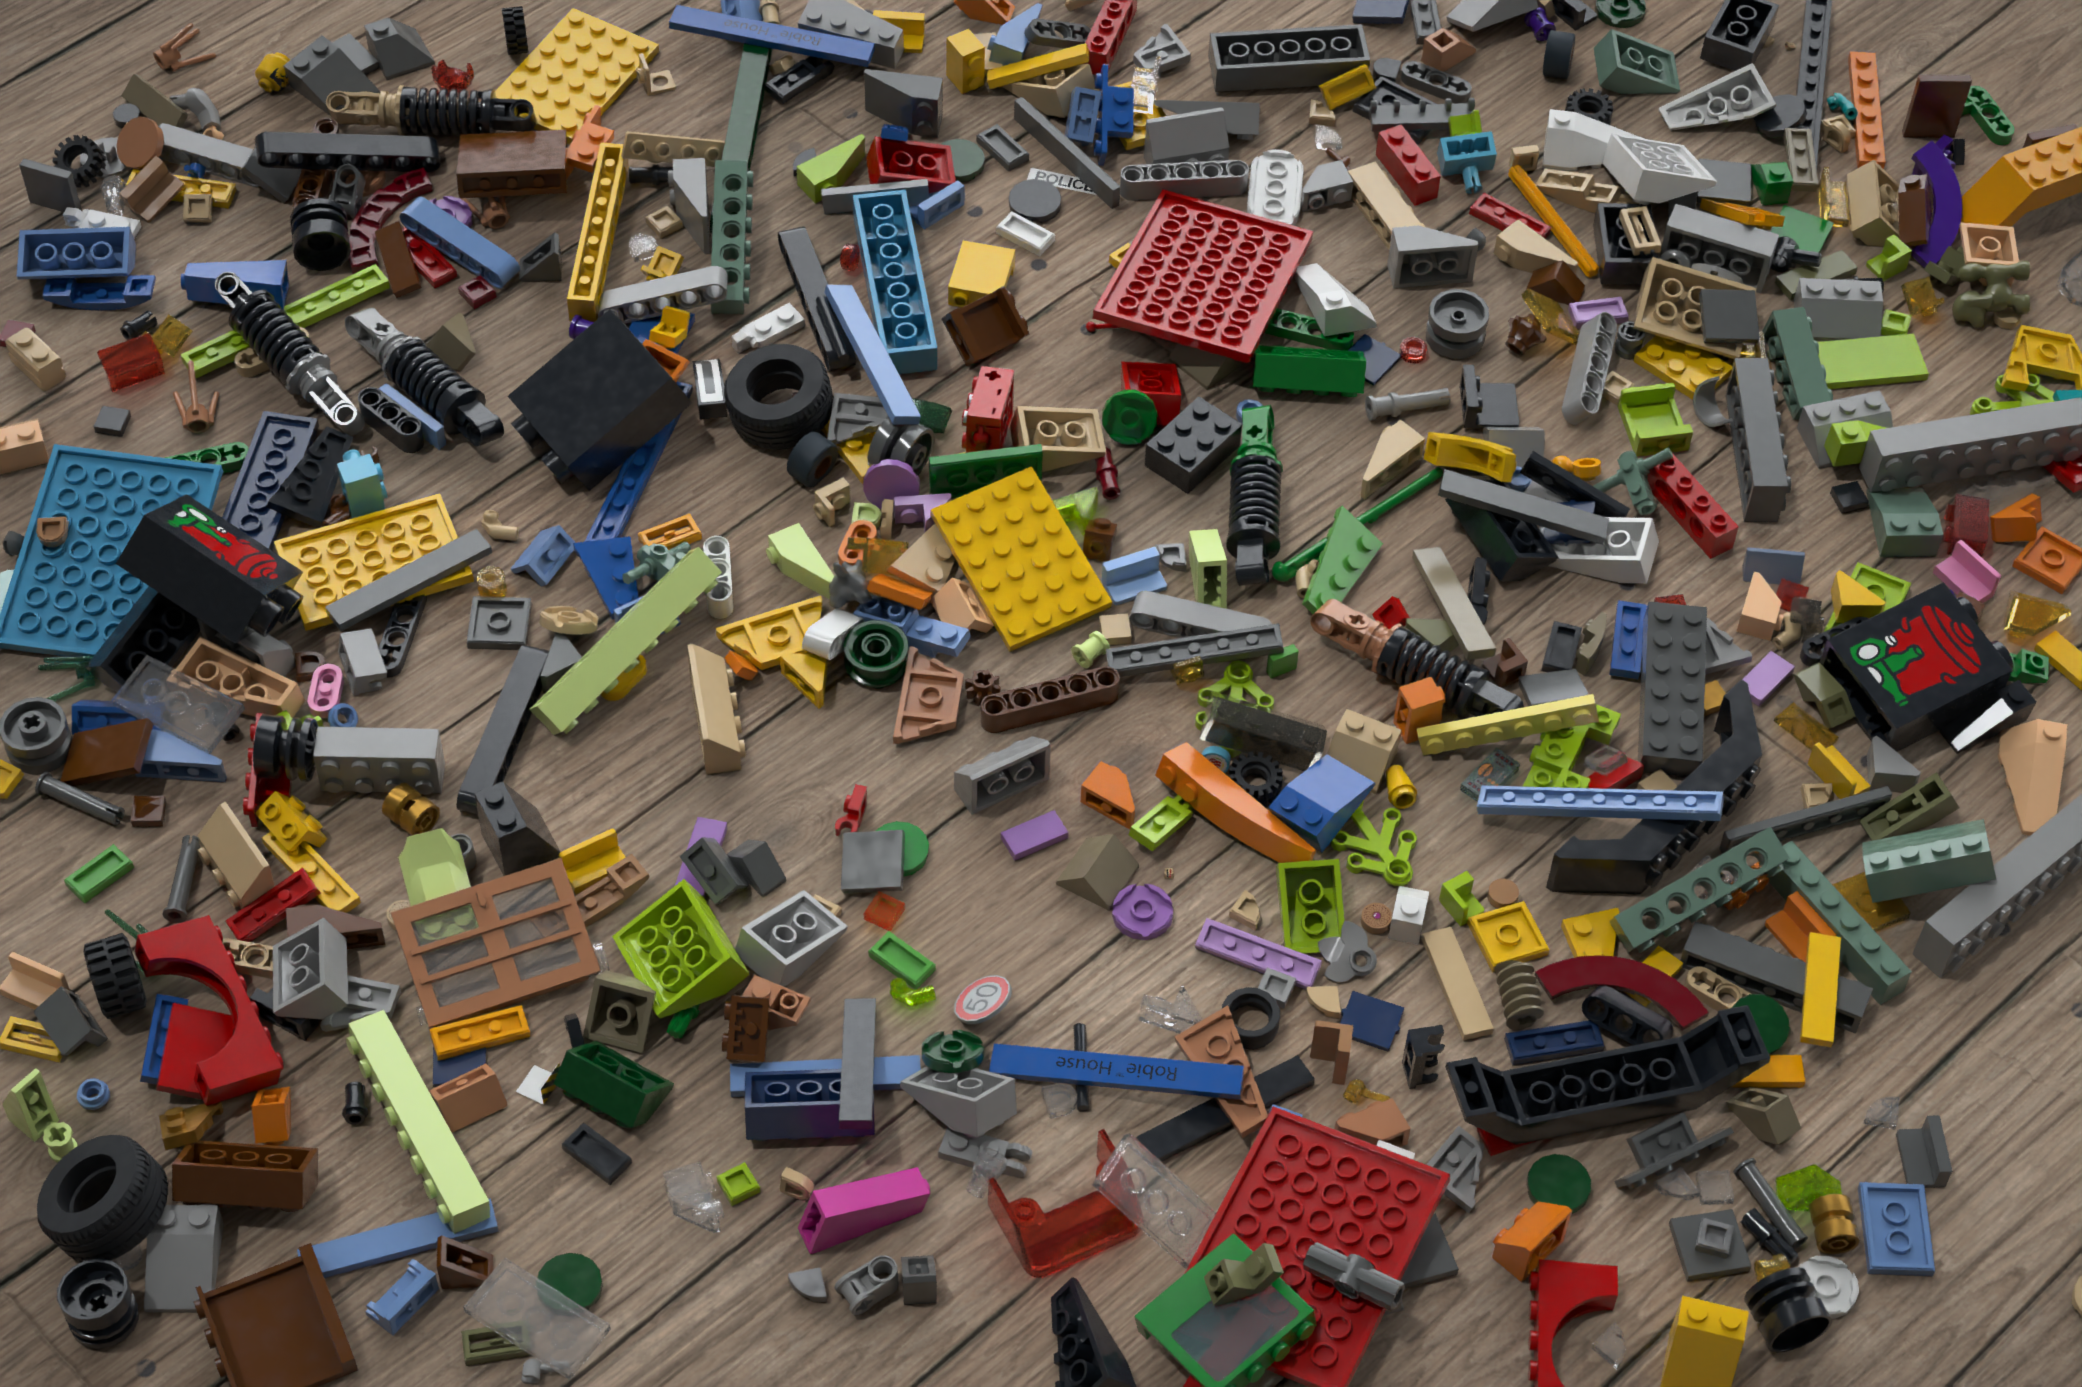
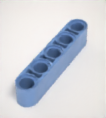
M423 197L416 198L400 213V220L408 230L477 276L481 275L489 284L496 288H502L520 270V266L514 257Z

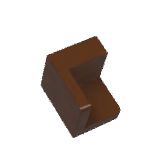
M1507 638L1503 640L1501 653L1484 660L1482 667L1490 671V677L1497 686L1505 688L1518 682L1519 676L1525 675L1528 660L1513 641Z

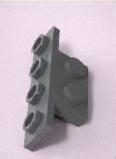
M1678 1113L1626 1139L1640 1169L1614 1182L1617 1187L1628 1185L1629 1189H1634L1647 1182L1645 1177L1652 1173L1660 1176L1673 1170L1672 1163L1680 1159L1682 1163H1686L1699 1157L1700 1153L1698 1150L1706 1146L1709 1150H1712L1727 1143L1724 1137L1734 1132L1731 1127H1727L1697 1140L1685 1113Z

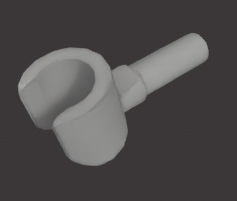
M528 1359L523 1365L521 1380L526 1384H536L540 1380V1373L569 1370V1362L542 1364L539 1360Z

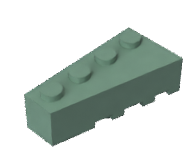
M1804 307L1772 311L1760 334L1761 343H1767L1769 346V350L1766 352L1769 362L1775 361L1776 363L1775 377L1777 382L1784 383L1782 394L1793 420L1800 419L1803 406L1833 400L1832 391L1827 388L1825 381V367L1821 365L1818 357L1819 345L1812 336V321L1809 316L1807 317Z

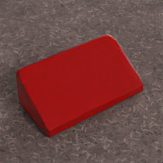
M1622 755L1588 776L1587 778L1591 779L1589 788L1624 789L1642 777L1644 765Z

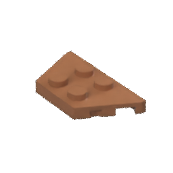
M909 646L893 734V744H900L955 729L957 724L964 674L953 668L946 667L943 662L935 658L927 659L918 654V649Z

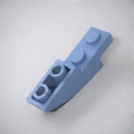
M871 595L872 601L859 604L853 613L863 618L864 622L881 620L896 625L906 635L908 649L909 646L918 649V653L935 658L938 652L957 657L971 637L967 628L920 616L917 609Z

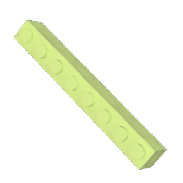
M699 547L690 550L530 708V711L553 735L561 732L567 734L578 724L576 718L583 711L588 713L599 703L596 698L603 691L608 693L619 683L616 678L623 671L628 673L639 663L637 657L643 651L648 653L659 643L656 638L663 631L668 633L679 623L676 618L683 611L687 614L699 603L696 598L702 592L707 594L718 584L716 578L722 573L721 570Z
M382 1010L348 1023L349 1037L346 1038L348 1049L352 1055L357 1054L360 1059L358 1064L365 1079L370 1078L373 1083L371 1085L373 1095L378 1103L383 1102L385 1117L389 1125L396 1126L400 1146L403 1150H409L414 1172L417 1175L422 1174L425 1180L423 1185L429 1199L435 1198L441 1222L443 1224L448 1223L455 1234L490 1218L489 1200L385 1011Z

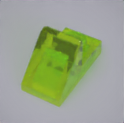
M1097 487L1052 500L1065 523L1075 521L1082 536L1085 534L1089 520L1093 519L1098 509Z

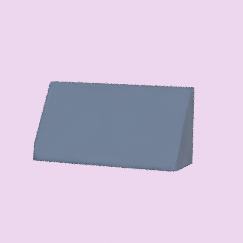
M1747 547L1742 565L1743 581L1751 582L1753 573L1758 572L1768 584L1799 586L1805 552Z

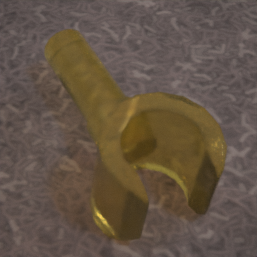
M1359 1079L1350 1081L1343 1093V1097L1351 1103H1358L1361 1096L1382 1102L1390 1099V1096L1367 1089L1364 1082Z

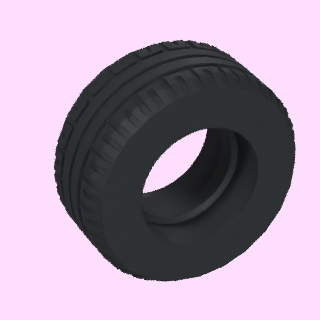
M772 344L760 347L740 359L730 371L725 381L724 398L732 425L740 437L755 446L773 450L795 447L799 440L810 432L819 433L830 420L834 396L827 370L818 356L802 347L790 344ZM794 389L799 391L791 399L779 404L759 403L766 395L777 390Z
M105 1135L88 1140L65 1155L44 1181L37 1203L39 1226L61 1250L75 1261L83 1262L98 1258L113 1260L119 1258L141 1243L154 1229L162 1216L168 1195L166 1172L141 1145L128 1136Z

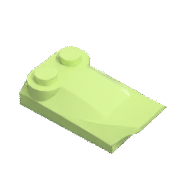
M443 828L407 837L404 849L398 859L410 906L471 887L460 844L450 837ZM471 904L415 922L420 946L479 927Z

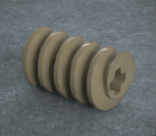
M1508 960L1497 964L1494 971L1497 975L1496 980L1499 985V994L1502 1006L1504 1007L1503 1012L1506 1018V1026L1512 1030H1522L1532 1026L1537 1019L1544 1015V1010L1540 1007L1541 998L1537 995L1539 988L1534 985L1537 982L1536 976L1532 974L1534 966L1531 963Z

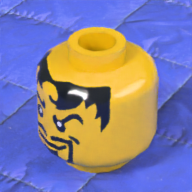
M279 52L267 54L255 70V76L259 81L258 85L267 92L272 90L283 91L289 83L284 65L290 59Z

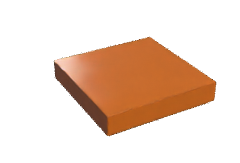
M2041 526L2037 531V539L2029 541L2014 560L2012 567L2056 592L2063 594L2082 570V548Z
M880 573L869 581L867 587L868 592L917 610H921L928 605L933 596V593Z

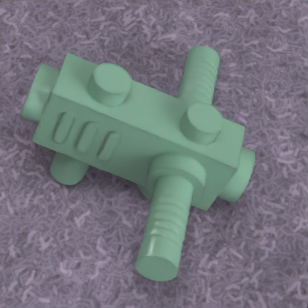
M1666 448L1649 458L1638 459L1634 451H1626L1617 459L1620 469L1616 471L1617 474L1593 485V487L1604 493L1620 484L1626 485L1632 503L1637 508L1639 514H1650L1656 509L1657 502L1651 491L1647 474L1650 473L1649 470L1673 458V454L1669 448Z
M683 542L670 550L662 544L654 543L650 546H642L636 556L640 561L639 566L622 575L623 581L626 584H630L645 575L659 581L691 550L689 543Z

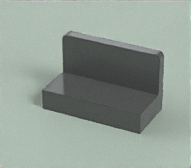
M702 837L679 856L714 904L719 905L737 889H746L750 886L714 838Z
M62 986L34 1010V1014L61 1054L65 1056L72 1053L85 1040L99 1047L108 1039L79 995Z
M1940 1115L1927 1116L1922 1128L1898 1129L1896 1138L1906 1184H1923L1924 1188L1946 1187L1953 1171Z

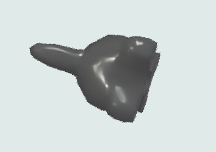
M858 559L855 565H850L847 562H843L840 565L838 562H835L833 564V571L836 575L829 585L830 606L841 608L851 601H858L860 604L872 601V596L867 590L870 580L867 581L865 579L866 575L862 561Z

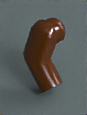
M335 494L331 497V516L322 521V527L350 519L349 504L343 494Z

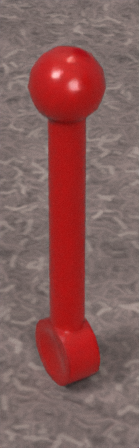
M1092 321L1086 324V329L1089 332H1093L1096 329L1124 328L1107 323L1095 324Z

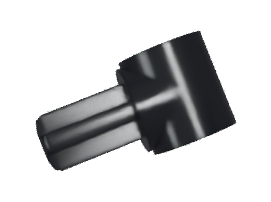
M1779 237L1771 269L1776 272H1785L1789 268H1795L1796 264L1819 267L1822 254L1799 250V245L1793 239Z

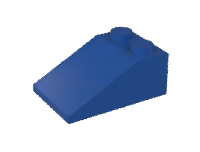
M1326 754L1288 783L1269 806V811L1313 848L1323 853L1373 789L1375 782Z

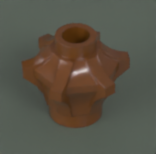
M1528 314L1527 317L1516 315L1515 318L1510 317L1508 320L1510 332L1505 345L1514 353L1524 355L1526 350H1529L1532 346L1544 343L1547 340L1541 331L1542 321L1533 314Z

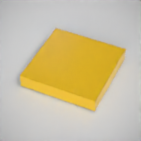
M1525 901L1468 917L1467 924L1492 972H1495L1494 968L1497 964L1504 961L1528 962L1549 954L1550 949Z

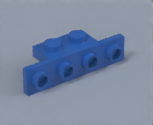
M1105 64L1102 65L1101 72L1095 75V89L1101 91L1098 109L1099 118H1097L1095 127L1098 140H1095L1094 156H1098L1099 166H1104L1107 156V136L1132 138L1134 88L1108 86V65Z

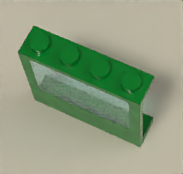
M1234 1233L1134 1316L1138 1332L1146 1340L1152 1336L1203 1387H1245L1250 1382L1255 1383L1263 1376L1266 1368L1273 1362H1279L1284 1359L1289 1353L1290 1348L1299 1340L1307 1339L1317 1326L1314 1310L1280 1277L1263 1292L1220 1306L1213 1305L1204 1276L1222 1259L1243 1262L1253 1253Z

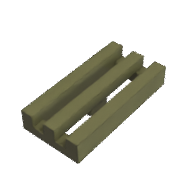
M528 1320L461 1331L466 1366L532 1355ZM523 1333V1336H517V1337H511V1338H505V1339H503V1338L501 1337V1338L490 1339L489 1341H486V1342H480V1343H474V1344H470V1342H469V1341H474V1340H480V1339H486V1338H493V1337H499V1336H505V1335Z

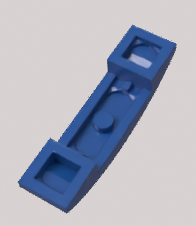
M129 275L126 283H77L75 278H52L46 280L42 297L51 303L76 309L101 311L124 309L150 300L156 277L155 275Z

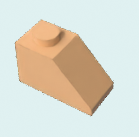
M1758 572L1753 573L1736 632L1770 641L1773 630L1779 631L1784 615L1779 614L1782 602Z

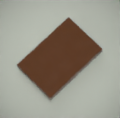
M1918 75L1902 129L1903 137L1941 138L1946 135L1950 138H1955L1971 87V75Z
M148 718L74 733L60 781L74 787L140 773L153 723Z

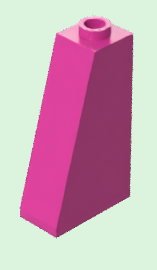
M918 1167L815 1190L811 1194L798 1230L809 1253L820 1252L922 1212L930 1196L929 1184L926 1179H923Z

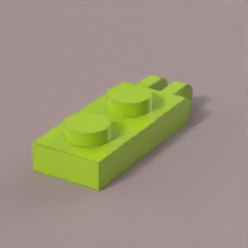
M1179 795L1174 798L1167 796L1132 825L1128 835L1149 850L1154 851L1190 820L1193 815V807L1188 802L1183 804L1184 800Z

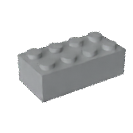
M1675 204L1666 225L1660 256L1668 250L1683 251L1691 257L1693 264H1709L1726 269L1741 277L1744 285L1757 288L1756 292L1761 293L1770 272L1779 235Z
M317 728L313 758L321 791L332 793L341 791L360 793L390 792L397 785L407 783L420 794L442 793L445 759L439 729Z

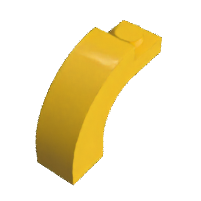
M1428 432L1424 460L1436 466L1458 467L1478 471L1501 482L1512 481L1513 473L1516 470V454L1513 453V449L1481 439Z

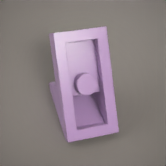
M951 493L894 497L895 524L923 522L924 532H926L934 524L930 516L931 509L951 501Z

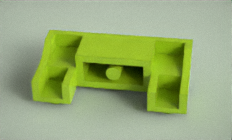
M1596 704L1599 722L1541 733L1540 740H1542L1540 746L1535 745L1529 761L1533 765L1522 787L1589 788L1590 778L1572 772L1584 747L1586 737L1609 746L1612 734L1619 725L1621 713Z

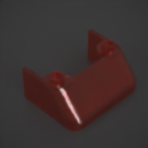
M1104 1129L1098 1131L1096 1156L1100 1162L1096 1170V1180L1100 1189L1044 1213L1040 1205L1031 1198H1019L1009 1203L994 1177L988 1179V1206L1024 1270L1032 1277L1042 1278L1133 1238L1141 1230L1142 1214L1128 1169Z

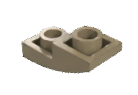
M1601 612L1595 620L1590 619L1582 631L1585 636L1583 644L1576 653L1578 658L1576 670L1583 676L1594 665L1602 646L1607 623V614Z

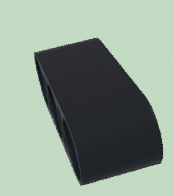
M369 387L360 391L358 402L361 415L366 424L406 453H416L423 448L424 439L421 422L418 418L377 388Z
M1597 987L1582 1003V1012L1587 1019L1633 1045L1671 1039L1673 1036V1025L1667 1018L1611 987ZM1596 999L1604 1004L1605 1009L1596 1003ZM1623 1014L1632 1020V1024L1624 1019ZM1651 1030L1657 1032L1660 1036V1039L1655 1038L1652 1035Z

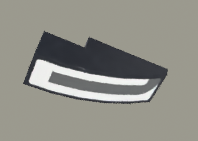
M720 359L692 361L699 419L727 417Z

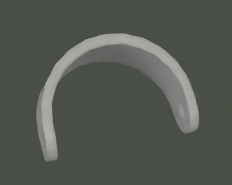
M1719 376L1700 383L1693 396V406L1697 417L1703 424L1710 427L1733 422L1732 418L1726 419L1721 414L1716 403L1715 384L1720 380Z

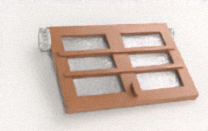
M561 858L391 912V917L421 1006L416 1007V1012L421 1026L428 1024L429 1029L473 1018L588 980L589 977L610 970L601 941L592 944L590 942Z

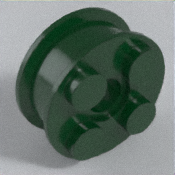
M881 620L866 621L852 628L844 641V665L848 675L857 683L876 689L891 685L901 679L905 674L908 657V640L904 632L896 625Z

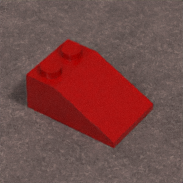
M875 136L866 157L870 184L927 179L929 193L943 190L956 181L951 147L949 145L909 140L900 141Z
M1121 361V391L1137 390L1145 393L1156 407V426L1164 428L1180 414L1181 390L1176 364Z

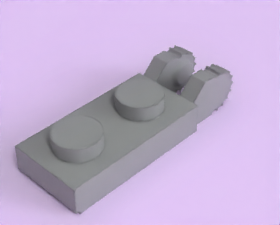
M947 1126L938 1151V1158L998 1175L1002 1173L1020 1178L1026 1174L1027 1169L1025 1165L1013 1160H1005L1007 1156L1028 1161L1033 1152L1028 1146L1019 1143L1009 1144L1008 1141L986 1135L971 1138L964 1133L953 1131Z

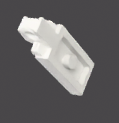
M67 207L63 213L65 225L69 227H130L134 239L141 229L140 220L91 209H83L81 211L79 208Z
M788 303L743 326L739 332L731 336L732 347L739 354L750 347L760 348L768 346L805 326V319Z

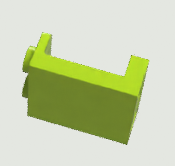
M1660 383L1621 390L1618 410L1632 449L1637 457L1655 455L1666 448H1669L1671 452L1689 450L1693 430L1691 424H1683L1674 400L1676 390L1674 383Z

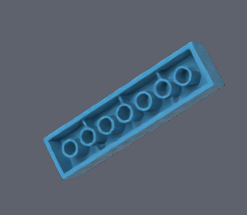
M906 190L853 195V219L874 328L898 374L937 370V343Z

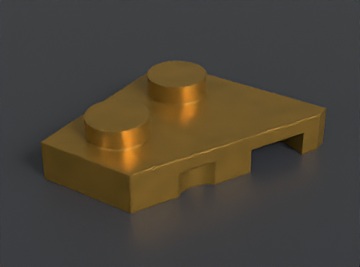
M218 1102L208 1106L203 1103L185 1109L183 1107H175L167 1110L165 1114L159 1115L165 1151L198 1142L204 1135V1132L214 1124L212 1116L222 1115L224 1112L222 1103Z

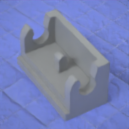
M372 628L340 633L338 654L353 696L381 689V682L370 683L373 680L387 678V670Z

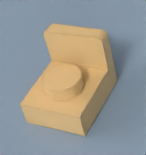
M843 477L815 491L814 512L829 527L835 525V510H839L850 503V485Z

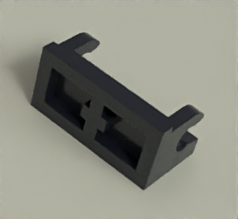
M1442 1025L1408 1030L1402 1065L1409 1089H1415L1416 1085L1433 1083L1438 1079V1073L1426 1075L1423 1072L1424 1067L1430 1068L1438 1064L1437 1056L1444 1050L1445 1045L1440 1044L1441 1037L1444 1035Z

